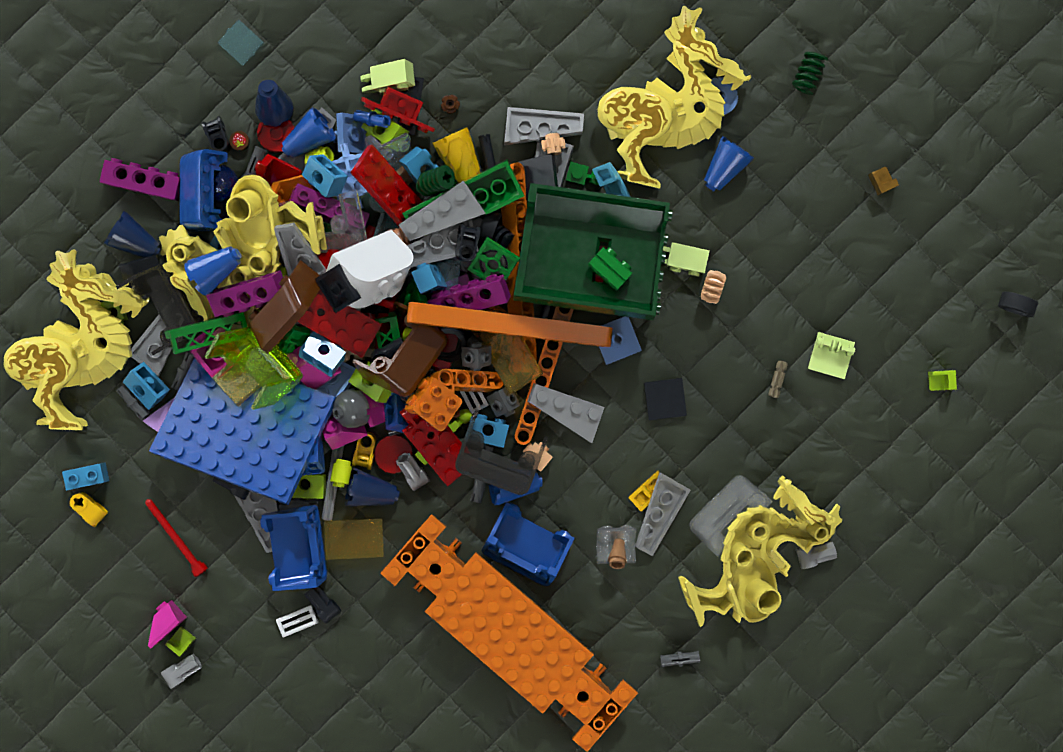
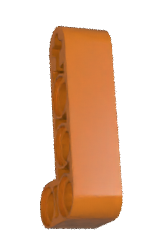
M442 369L430 375V377H435L453 393L455 391L488 393L500 389L504 384L503 376L498 372Z

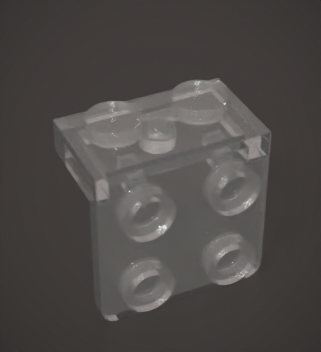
M404 133L384 144L379 143L372 135L365 138V149L373 144L395 171H398L402 166L399 160L412 150L408 133Z
M628 525L621 526L620 528H612L611 526L598 528L596 540L597 564H609L608 557L615 539L625 541L627 563H635L636 528Z

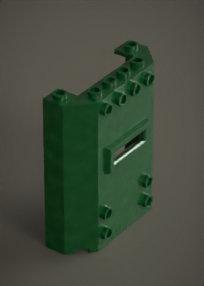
M530 183L513 300L654 320L655 316L659 315L661 303H657V301H660L661 296L658 283H662L664 271H660L661 264L665 263L666 253L663 252V245L667 246L668 234H665L667 222L671 221L673 210L669 209L670 203ZM600 242L608 243V247L617 254L615 258L620 262L624 260L632 268L630 270L632 275L617 291L611 288L604 280L603 282L595 281L596 273L587 266L599 252Z

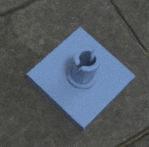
M337 113V131H334L337 138L333 142L338 143V152L342 153L340 144L348 143L350 154L363 153L366 147L369 146L368 136L365 135L367 131L361 128L363 123L355 122L353 114Z
M624 316L602 325L613 328L611 347H599L606 365L642 351L629 317Z

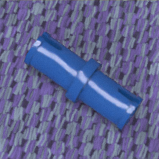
M356 110L353 114L355 122L365 123L370 127L380 126L388 128L391 123L390 116L380 115L375 111L365 112Z

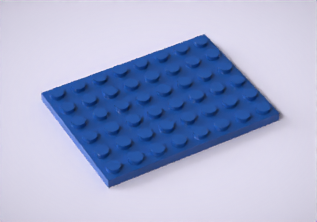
M194 358L149 451L160 457L289 505L333 410L336 397L240 362H236L213 380Z

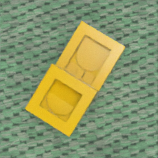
M656 471L628 497L640 511H643L649 505L659 471Z

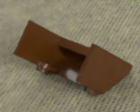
M301 260L289 277L285 275L279 282L280 289L269 302L257 310L254 309L248 317L250 319L249 325L261 350L267 354L305 314L320 290L315 280L320 275Z
M396 301L394 304L406 326L412 329L391 359L383 356L378 357L370 366L355 359L352 363L362 378L399 396L406 397L411 395L447 345L448 339L438 326L408 323V306Z

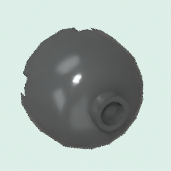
M355 388L340 393L335 398L333 404V416L343 427L358 428L367 424L370 415H367V409L370 408L367 398L360 390L355 391Z

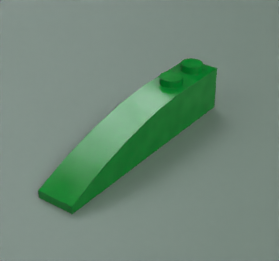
M508 159L464 181L486 214L494 212L525 196ZM449 190L443 191L403 212L405 220Z

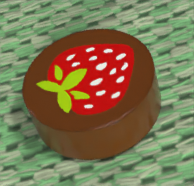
M236 131L230 136V145L235 150L243 151L248 148L250 139L246 133Z

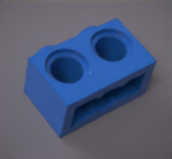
M392 392L387 403H384L386 430L402 432L409 425L399 413L407 405L406 401L409 396L402 397Z

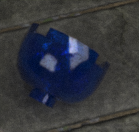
M224 164L220 166L221 171H216L214 176L215 203L226 202L238 181L236 173Z

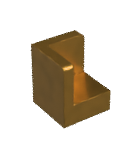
M883 167L868 175L878 195L899 185L896 178L892 180L887 167Z

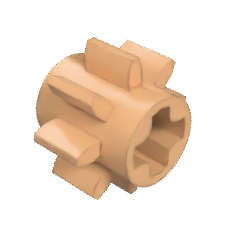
M559 133L545 135L546 140H541L543 152L547 151V155H560L562 153L561 149L566 148L565 139L560 137Z

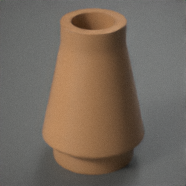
M622 539L614 540L608 557L609 566L614 569H622L627 563L625 541Z

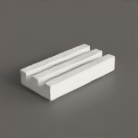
M460 391L472 414L488 406L482 392H478L483 402L482 405L479 404L474 392H469L476 405V408L473 409L465 391Z
M312 605L276 619L282 637L319 623ZM304 612H310V614L300 617L291 622H288L284 625H282L281 623L282 621L290 619ZM312 617L313 621L285 632V628Z

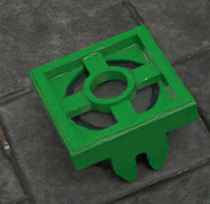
M487 237L467 270L482 280H486V277L497 274V276L504 275L506 281L520 260V257Z

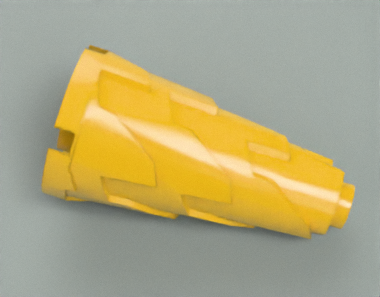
M467 127L432 143L446 166L453 170L458 184L481 173Z

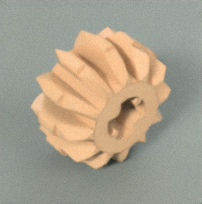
M710 270L703 285L701 299L708 303L717 304L722 294L726 275L716 270Z

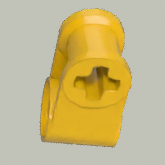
M367 432L368 437L372 440V444L365 446L362 442L363 438L358 439L352 466L367 467L368 470H371L376 437L373 433Z
M86 493L75 494L70 499L72 509L93 527H96L108 513L101 504ZM80 498H83L82 505L77 504Z

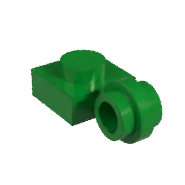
M570 162L566 177L567 182L584 186L585 180L590 179L589 183L599 185L593 171L591 174H587L589 166Z
M294 325L280 341L279 350L284 354L292 353L295 345L302 346L311 334L310 329Z

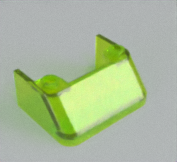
M251 327L217 333L205 354L206 359L221 356L229 365L241 364L260 384L262 389L251 406L253 410L274 405L299 384L303 377L302 372L279 350L277 345L268 354L261 350Z

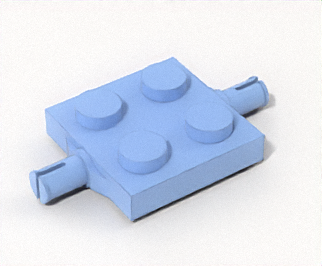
M348 143L340 144L342 157L332 162L348 178L341 195L336 196L337 200L353 199L355 210L362 209L361 196L368 193V191L351 174L362 153L350 154Z

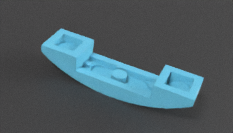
M610 162L592 169L599 186L604 187L606 194L631 197L622 178Z

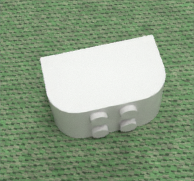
M389 230L332 254L326 272L340 264L350 284L361 296L359 300L348 306L365 308L374 303L378 304L387 297L395 296L402 289L413 262V253L392 230Z

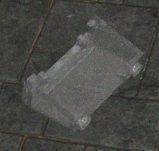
M735 476L691 520L690 529L718 557L723 552V542L725 540V536L721 531L737 516L736 514H739L747 505L751 508L759 507V505L767 508L773 501L746 477Z

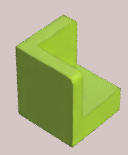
M956 370L928 372L929 390L957 389Z
M181 626L165 645L180 657L196 638Z

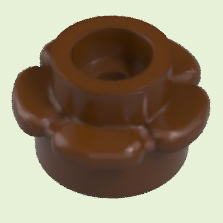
M446 95L442 98L441 108L443 111L452 114L459 109L460 102L455 95Z

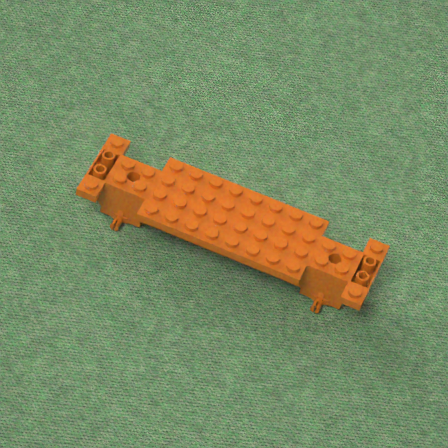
M431 514L380 574L394 586L407 572L413 575L419 581L413 587L415 590L417 589L420 593L425 586L437 596L425 612L542 714L556 699L563 705L562 709L558 712L560 715L562 714L563 718L570 711L584 723L572 737V740L588 752L635 698L638 692L624 679L611 691L600 679V675L607 669L603 664L600 663L594 672L584 667L594 655L587 647L477 552L465 564L455 553V550L462 544L460 541L457 543V538H455L450 546L444 545L436 539L446 526ZM431 565H440L441 572L433 573ZM582 691L587 692L588 698L580 700L577 697L578 693Z

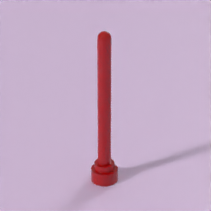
M147 499L145 501L146 506L192 565L191 572L193 575L198 577L208 569L206 564L195 558L151 499Z

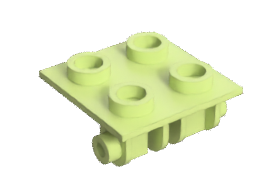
M818 332L808 369L845 379L851 355H854L855 342Z

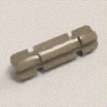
M778 361L776 364L777 370L774 372L771 383L772 388H770L768 394L770 397L778 398L780 395L779 389L782 388L785 377L784 371L788 366L787 362Z

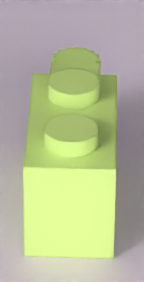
M402 59L370 67V74L362 75L361 82L371 81L372 85L363 87L362 93L379 92L381 95H384L387 86L398 91L408 90V87L415 86L413 63Z
M673 242L670 244V248L663 246V252L668 253L664 264L670 267V271L680 273L681 270L689 271L688 275L697 277L705 273L709 250Z

